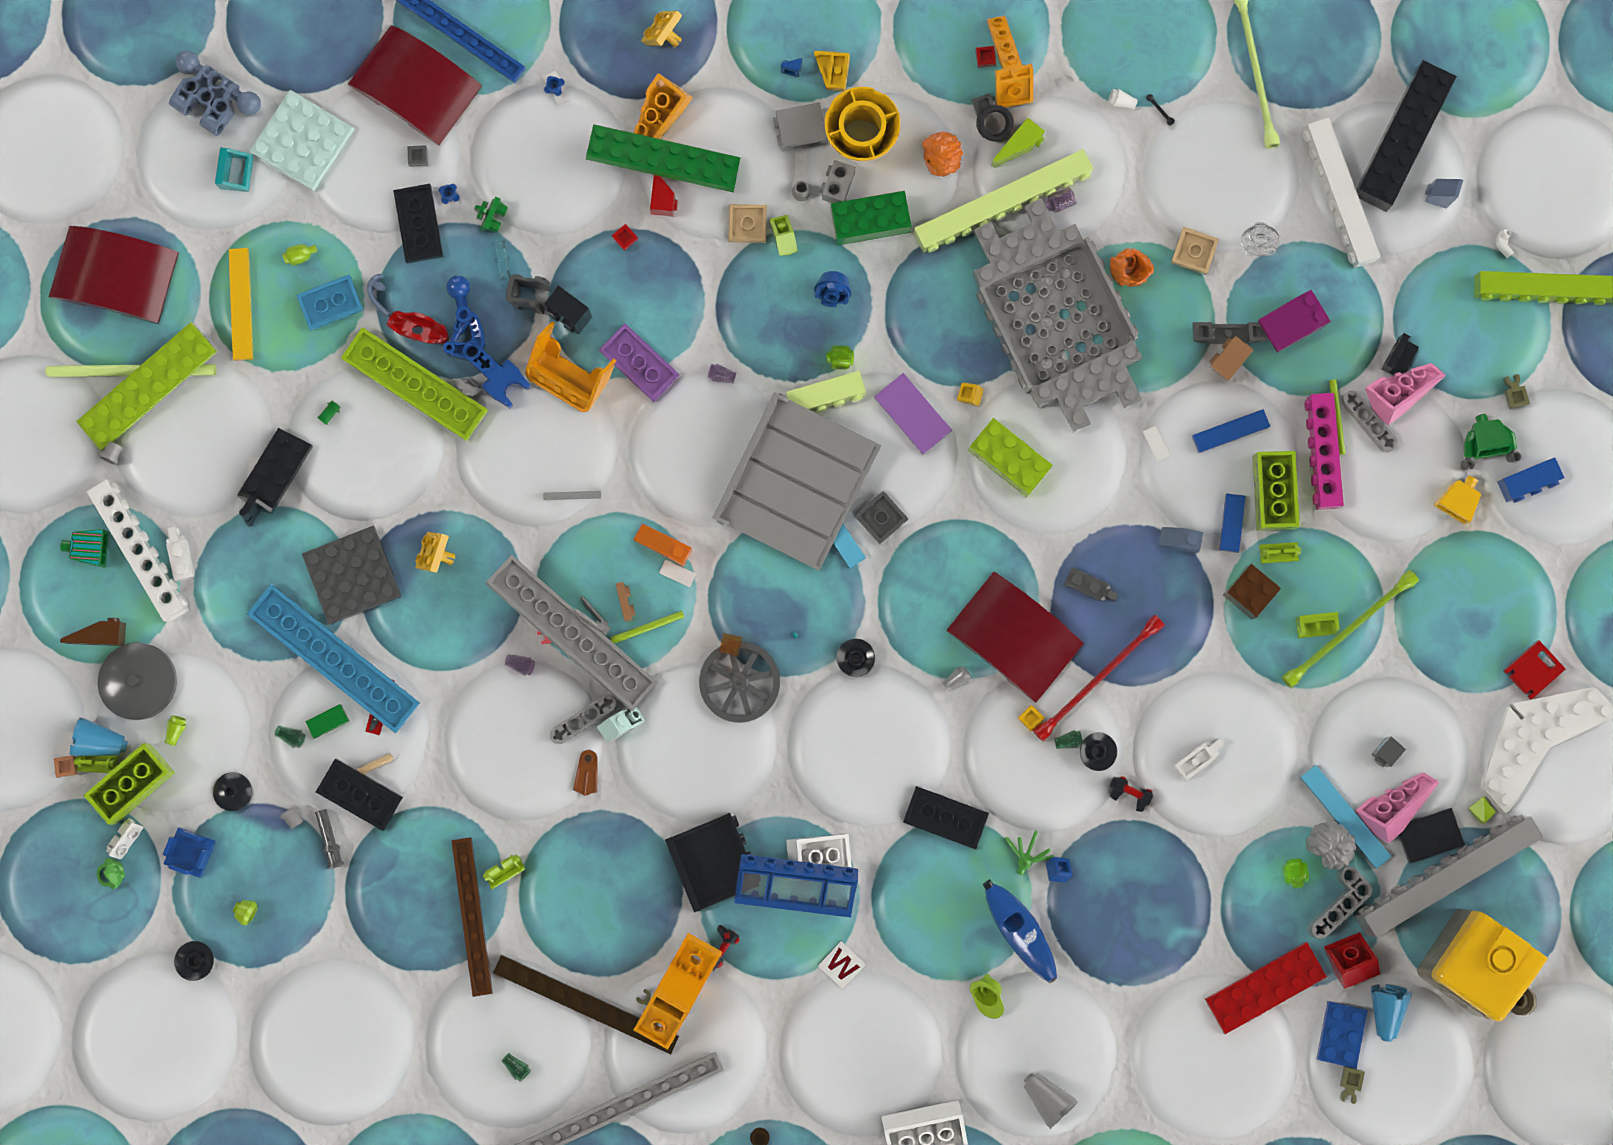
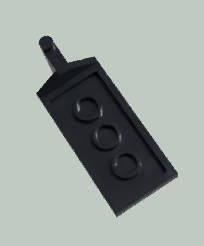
M280 428L277 429L237 494L240 499L246 502L243 508L240 509L239 514L248 527L254 525V521L260 511L273 514L313 448L312 444Z

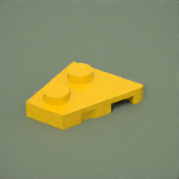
M814 51L826 89L845 91L850 54Z

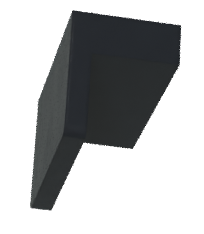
M1403 333L1398 337L1381 368L1383 371L1392 376L1399 372L1401 374L1406 373L1419 349L1418 346L1408 341L1411 336Z

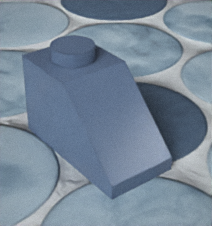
M1435 179L1431 184H1428L1425 190V195H1427L1425 202L1447 209L1458 198L1463 180Z
M1162 527L1158 546L1196 554L1200 551L1204 532L1186 528Z

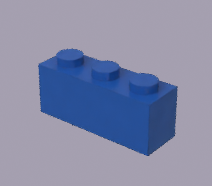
M1554 457L1497 481L1505 501L1513 500L1516 503L1525 499L1524 495L1528 493L1533 496L1542 492L1541 488L1548 486L1550 489L1559 485V480L1565 477Z

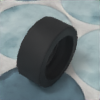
M990 105L983 108L976 119V127L979 134L989 141L1006 139L1013 129L1014 120L1012 114L1001 105ZM999 112L1004 116L1005 127L1001 133L991 134L985 129L984 121L989 113Z

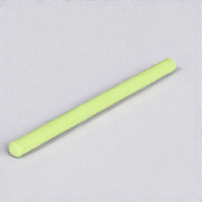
M203 364L190 376L216 375V364ZM140 365L47 366L45 374L48 377L129 376Z

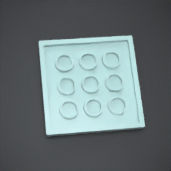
M289 90L249 152L314 191L349 139L354 128L292 90Z

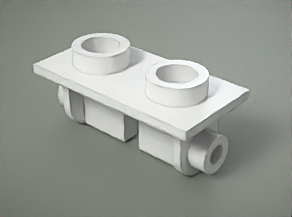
M131 818L125 820L117 831L121 834V837L115 835L106 846L108 855L122 859L144 827L135 824V821Z

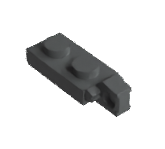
M1073 567L1070 569L1064 586L1097 601L1101 600L1104 602L1106 598L1114 602L1118 596V593L1110 590L1111 585Z

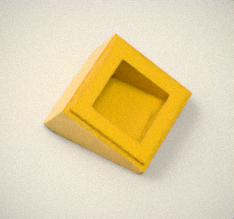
M961 383L957 401L979 406L984 389L976 384Z

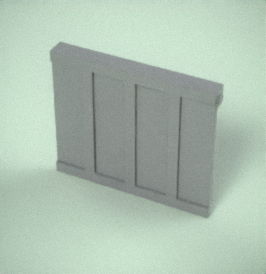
M774 392L712 518L722 525L726 524L820 571L882 445L787 399V396L781 393L777 394Z

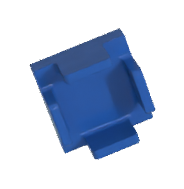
M178 827L175 836L168 839L162 854L166 856L163 864L169 866V869L182 874H190L202 878L216 841Z

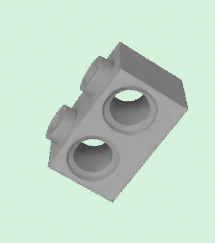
M834 160L833 165H829L826 176H828L827 182H823L820 189L822 200L830 203L845 201L855 175L856 167ZM838 171H842L845 175L843 177H837L835 173ZM835 188L839 193L832 195L829 190Z

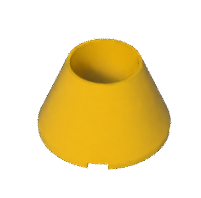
M854 87L840 93L831 102L825 115V133L829 143L839 154L851 160L870 161L885 155L894 146L899 136L900 115L896 105L885 93L882 94L871 87ZM865 120L872 123L879 133L872 140L860 142L849 137L845 129L854 121Z

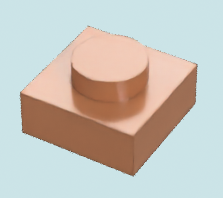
M76 756L54 758L56 778L78 775L77 765H74Z

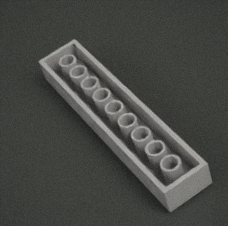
M1514 815L1506 820L1505 825L1501 827L1498 825L1490 829V834L1485 837L1481 835L1473 840L1474 843L1470 846L1464 845L1458 848L1455 855L1443 857L1440 859V864L1428 866L1423 870L1425 873L1420 876L1414 875L1407 879V884L1393 887L1391 889L1392 893L1387 896L1384 894L1374 899L1375 903L1368 906L1366 904L1360 907L1358 913L1354 916L1366 936L1377 938L1542 839L1544 836L1531 816L1523 817L1521 815L1517 817Z

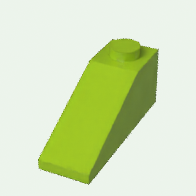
M1027 118L995 156L991 166L995 168L1031 152L1035 147L1039 148L1045 140L1043 138L1045 130Z

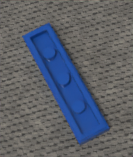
M1264 409L1194 434L1192 438L1198 453H1202L1270 427Z

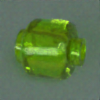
M833 345L830 351L826 352V363H830L832 369L847 370L850 368V365L854 364V351L848 345Z
M1301 859L1287 860L1286 864L1283 865L1284 882L1287 885H1292L1293 889L1304 887V883L1310 880L1307 863L1302 862Z

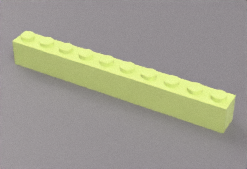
M1084 149L914 228L913 234L922 252L928 251L931 253L937 250L939 245L944 243L948 245L954 242L956 237L961 235L965 237L971 234L972 230L995 219L999 221L1010 212L1016 213L1022 210L1023 206L1033 203L1044 196H1053L1057 193V190L1061 188L1067 189L1078 180L1080 182L1085 181L1090 177L1093 167Z

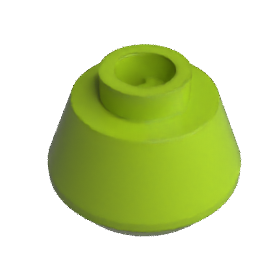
M242 900L241 903L237 902L232 911L235 913L234 918L242 926L249 925L257 912L258 905L256 901Z

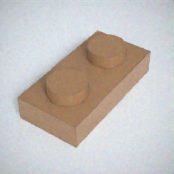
M624 582L616 583L624 621L626 623L633 621L632 616L636 614L633 604H629L628 597H631L629 586H625Z

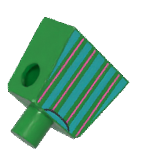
M104 529L72 532L71 541L62 540L60 550L62 552H70L69 558L71 560L105 568L109 532Z

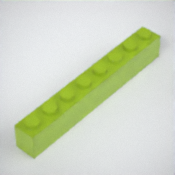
M1480 271L1474 276V298H1481L1482 301H1490L1495 298L1504 302L1519 299V302L1537 300L1538 303L1556 301L1558 304L1568 303V301H1574L1575 304L1594 302V305H1604L1606 303H1613V276Z

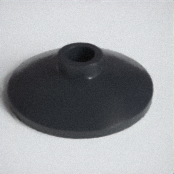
M862 639L847 640L840 646L837 652V664L841 671L848 676H864L874 666V650L868 642ZM853 655L859 656L858 662L852 660Z
M1101 732L1088 735L1080 746L1082 762L1087 768L1094 771H1104L1110 768L1117 758V746L1113 738ZM1095 748H1098L1099 753L1097 755L1094 754Z
M236 772L222 775L213 787V797L216 804L226 811H237L244 808L252 796L250 781L244 775ZM229 788H232L234 791L232 795L228 794Z
M190 941L183 944L177 950L174 958V966L177 973L189 981L203 979L211 972L214 965L212 950L200 941ZM194 957L199 958L198 964L193 962Z

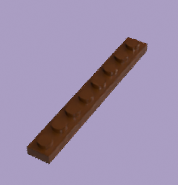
M472 837L451 840L472 997L493 994Z

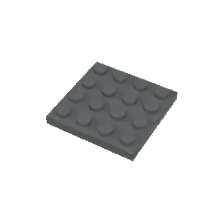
M374 525L302 553L329 625L402 597Z

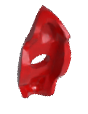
M395 311L390 315L386 323L390 329L408 339L428 344H444L449 342V335L445 326L421 313ZM415 327H421L423 332L416 334L412 330Z

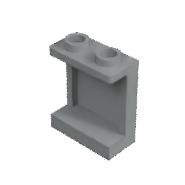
M820 102L776 110V117L773 118L775 129H779L780 135H777L778 146H782L783 152L787 151L789 147L819 142L820 145L827 144Z

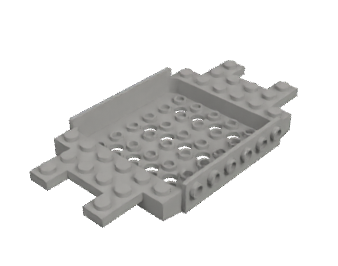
M1041 198L1024 207L1031 224L1001 238L998 237L991 222L974 229L973 232L989 264L974 270L972 275L978 287L977 299L985 309V315L993 326L995 336L999 338L1002 344L1001 347L1004 354L1010 360L1009 363L1012 370L1018 376L1021 388H1024L1026 394L1030 392L1038 408L1057 400L1072 432H1076L1091 424L1083 408L1084 406L1116 392L1124 409L1142 400L1126 368L1142 359L1135 344L1139 332L1136 325H1132L1129 319L1130 313L1128 309L1124 308L1121 303L1122 297L1120 293L1115 291L1113 287L1114 282L1111 275H1107L1104 269L1105 263L1103 259L1099 258L1096 253L1095 243L1090 241L1088 237L1083 240L1076 224L1058 231ZM1062 268L1068 269L1070 272L1069 277L1062 278L1059 275V270ZM1050 276L1053 279V284L1050 286L1044 285L1042 282L1043 277ZM1033 284L1036 287V292L1033 294L1027 293L1025 290L1026 285ZM1010 292H1017L1019 299L1013 302L1009 299L1008 295ZM1079 301L1084 302L1086 310L1078 311L1076 303ZM1066 309L1069 312V318H1060L1059 311ZM1043 318H1051L1053 324L1050 327L1043 326ZM1027 325L1035 327L1036 332L1033 335H1028L1025 332ZM1094 335L1102 336V344H1094L1092 337ZM1077 343H1084L1086 350L1082 353L1078 352L1075 349ZM1062 350L1069 353V358L1065 361L1061 360L1058 356ZM1043 359H1050L1052 366L1044 368L1041 364Z

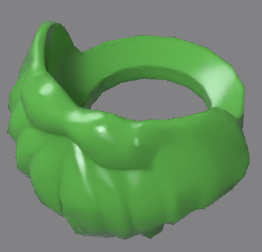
M106 858L104 863L97 869L98 882L105 887L109 886L112 890L120 886L125 877L122 863L112 858ZM106 867L104 875L109 882H104L101 878V870Z

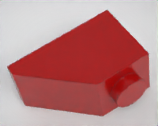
M654 175L650 203L651 215L673 217L674 211L678 210V200L675 199L674 192L661 176Z

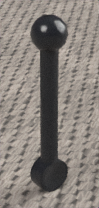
M1148 94L1146 96L1147 101H1151L1165 117L1169 126L1173 125L1175 122L1174 118L1169 117L1153 99L1152 94Z

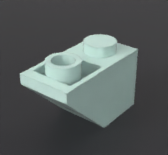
M637 707L633 711L627 708L609 717L597 728L606 743H609L643 723L645 719Z

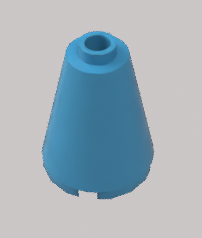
M79 717L72 736L74 746H70V755L117 756L121 755V752L126 751L128 741H125V736Z
M1376 984L1371 987V997L1377 1036L1381 1037L1383 1041L1391 1042L1399 1034L1412 992L1407 993L1406 988L1386 984L1385 988H1379L1380 984Z

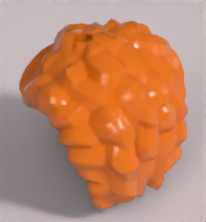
M941 131L933 135L931 134L922 142L924 160L932 175L945 177L950 173H955L960 168L963 152L961 142L958 141L955 135Z
M1127 248L1118 253L1116 257L1110 258L1109 269L1111 277L1118 285L1131 287L1140 286L1142 283L1147 282L1146 278L1150 277L1154 272V265L1147 255H1144L1135 248Z

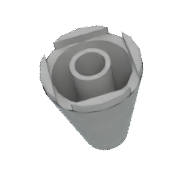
M1031 1073L1024 1080L1026 1083L1024 1085L1025 1090L1045 1124L1050 1129L1078 1103L1076 1098L1039 1073L1035 1075Z

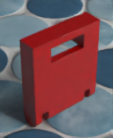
M1537 640L1508 665L1503 672L1507 674L1513 669L1514 672L1508 677L1524 694L1532 690L1527 696L1531 700L1565 671L1566 668L1540 640ZM1543 652L1554 665L1548 667L1538 654Z

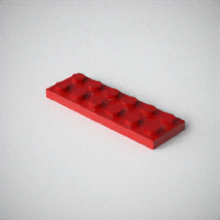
M1304 942L1205 998V1001L1221 1030L1226 1035L1325 979L1327 976L1308 942Z

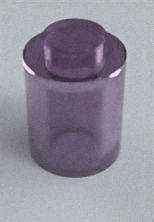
M1067 187L1048 196L1046 204L1049 211L1058 213L1075 205L1076 198L1072 189Z

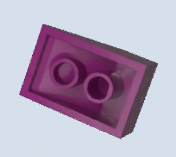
M1312 289L1258 320L1277 353L1321 330L1331 322Z

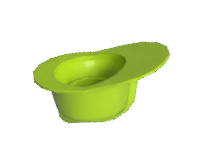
M989 974L970 984L969 989L978 1010L988 1018H1000L1004 1013V1005L1001 1000V985L995 979H992Z

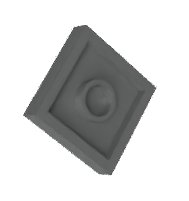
M884 491L855 515V518L879 545L908 521L906 515Z

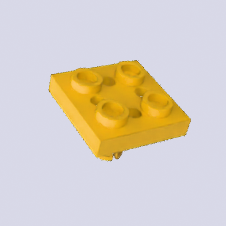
M661 11L657 13L654 17V23L644 31V37L641 42L646 46H662L664 41L667 40L675 48L679 45L677 41L681 42L682 38L672 30L682 15L678 11Z
M427 532L422 539V548L416 557L415 568L437 573L440 562L452 565L454 560L448 558L455 559V554L444 551L449 536Z

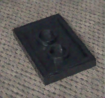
M1452 808L1412 820L1399 834L1408 863H1413L1465 845Z

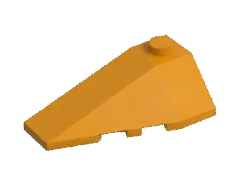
M658 73L647 88L646 98L641 107V114L634 133L661 139L683 113L693 97Z

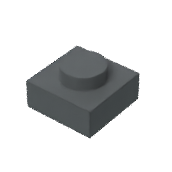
M990 93L971 100L977 117L983 108L994 105Z
M426 145L407 146L409 167L428 166V149Z

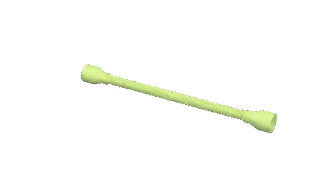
M1233 0L1242 18L1250 61L1265 124V148H1275L1280 145V140L1271 123L1247 12L1248 0Z

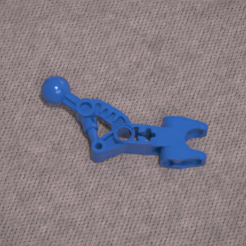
M455 275L448 280L446 290L452 298H455L457 320L452 329L454 332L450 342L444 343L443 350L450 357L469 361L487 378L481 387L494 400L511 409L514 405L506 397L508 386L519 384L524 389L529 390L531 385L511 361L507 359L500 366L485 352L486 339L483 327L478 316L471 312L467 303L466 296L470 291V283L465 277ZM467 325H469L472 335L471 340L466 343L457 342L460 334L463 335ZM471 349H477L475 356H468V352ZM481 358L486 364L490 365L489 368L483 366L480 362Z

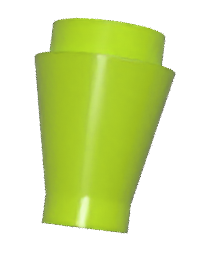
M171 715L167 722L165 743L176 745L187 726L185 718Z

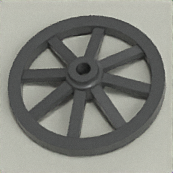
M731 642L718 647L707 657L700 671L699 688L705 704L715 715L730 722L743 723L763 716L773 706L780 689V675L775 661L764 649L748 642ZM734 649L753 651L742 672L739 671ZM728 651L734 674L713 664V661ZM758 655L768 663L771 669L770 671L747 676ZM709 669L730 679L729 682L706 688V677ZM773 676L771 695L749 684L751 681ZM738 678L743 679L741 685L736 684ZM732 687L720 710L714 705L708 694ZM746 689L767 701L764 706L754 713H751L745 693ZM737 691L740 693L746 715L737 716L726 713Z

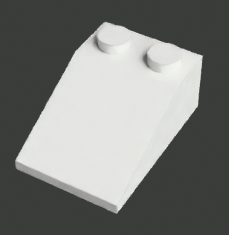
M849 834L786 840L788 860L851 867Z

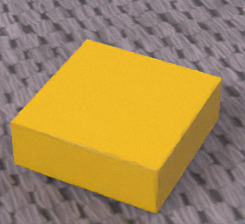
M1030 705L1017 719L1032 732L1045 717Z

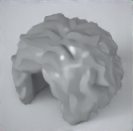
M1332 821L1320 823L1314 826L1313 830L1310 831L1311 835L1306 838V849L1317 856H1322L1324 869L1339 870L1343 867L1348 868L1350 861L1354 860L1353 855H1355L1354 851L1356 850L1355 838L1344 828V825H1339Z

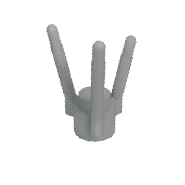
M581 596L580 599L598 620L596 622L578 609H575V612L606 636L611 629L608 626V622Z

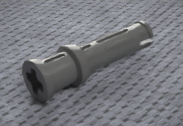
M327 809L315 812L325 847L323 848V854H326L327 869L345 865L344 861L341 860L340 846L336 844ZM323 821H325V824H326L327 832H328V835H329L328 837H327V835H326V831H325V828H324Z

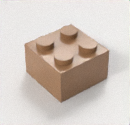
M1236 336L1233 339L1229 337L1221 346L1224 349L1221 354L1217 352L1209 361L1212 364L1209 368L1226 381L1232 378L1253 352L1251 347Z

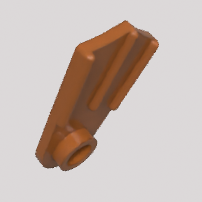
M585 750L581 753L573 787L574 791L584 796L597 793L598 757L592 750ZM587 755L592 756V760L590 762L585 761V757Z

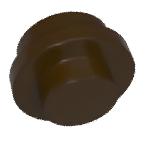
M758 1127L751 1132L750 1141L752 1145H767L769 1143L770 1135L766 1129Z

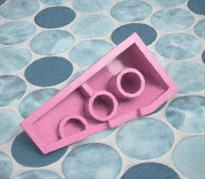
M1430 363L1412 368L1411 371L1406 373H1395L1394 376L1389 378L1381 377L1367 386L1365 391L1373 411L1381 420L1389 425L1401 417L1445 377V374Z
M1421 773L1404 781L1402 786L1394 790L1391 788L1386 790L1384 795L1377 798L1375 796L1369 798L1356 810V814L1375 836L1390 843L1405 829L1439 782L1431 776Z

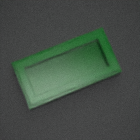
M339 704L305 722L313 739H316L350 722L342 704Z

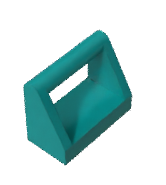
M220 147L215 184L218 188L249 192L254 155ZM232 158L246 159L242 185L229 182Z

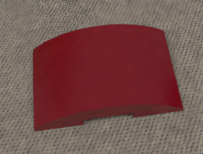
M390 25L348 83L350 87L408 123L410 127L438 146H440L482 88L480 83L444 55L413 35L393 25Z
M69 226L49 298L120 313L123 316L159 324L179 252L114 232L81 226Z
M996 572L991 574L946 630L1035 703H1037L1084 644L1049 611Z

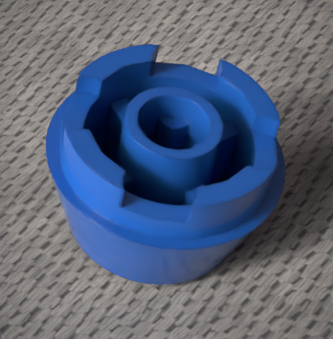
M837 271L823 273L814 287L815 298L820 299L821 304L824 306L836 307L837 304L842 303L846 305L851 297L847 276Z

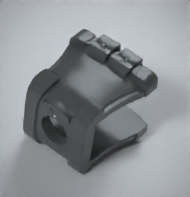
M519 274L511 275L506 291L508 303L512 304L515 309H531L535 313L544 315L545 307L540 302L532 299H520L519 296L521 287L549 291L550 282L540 276L523 278Z

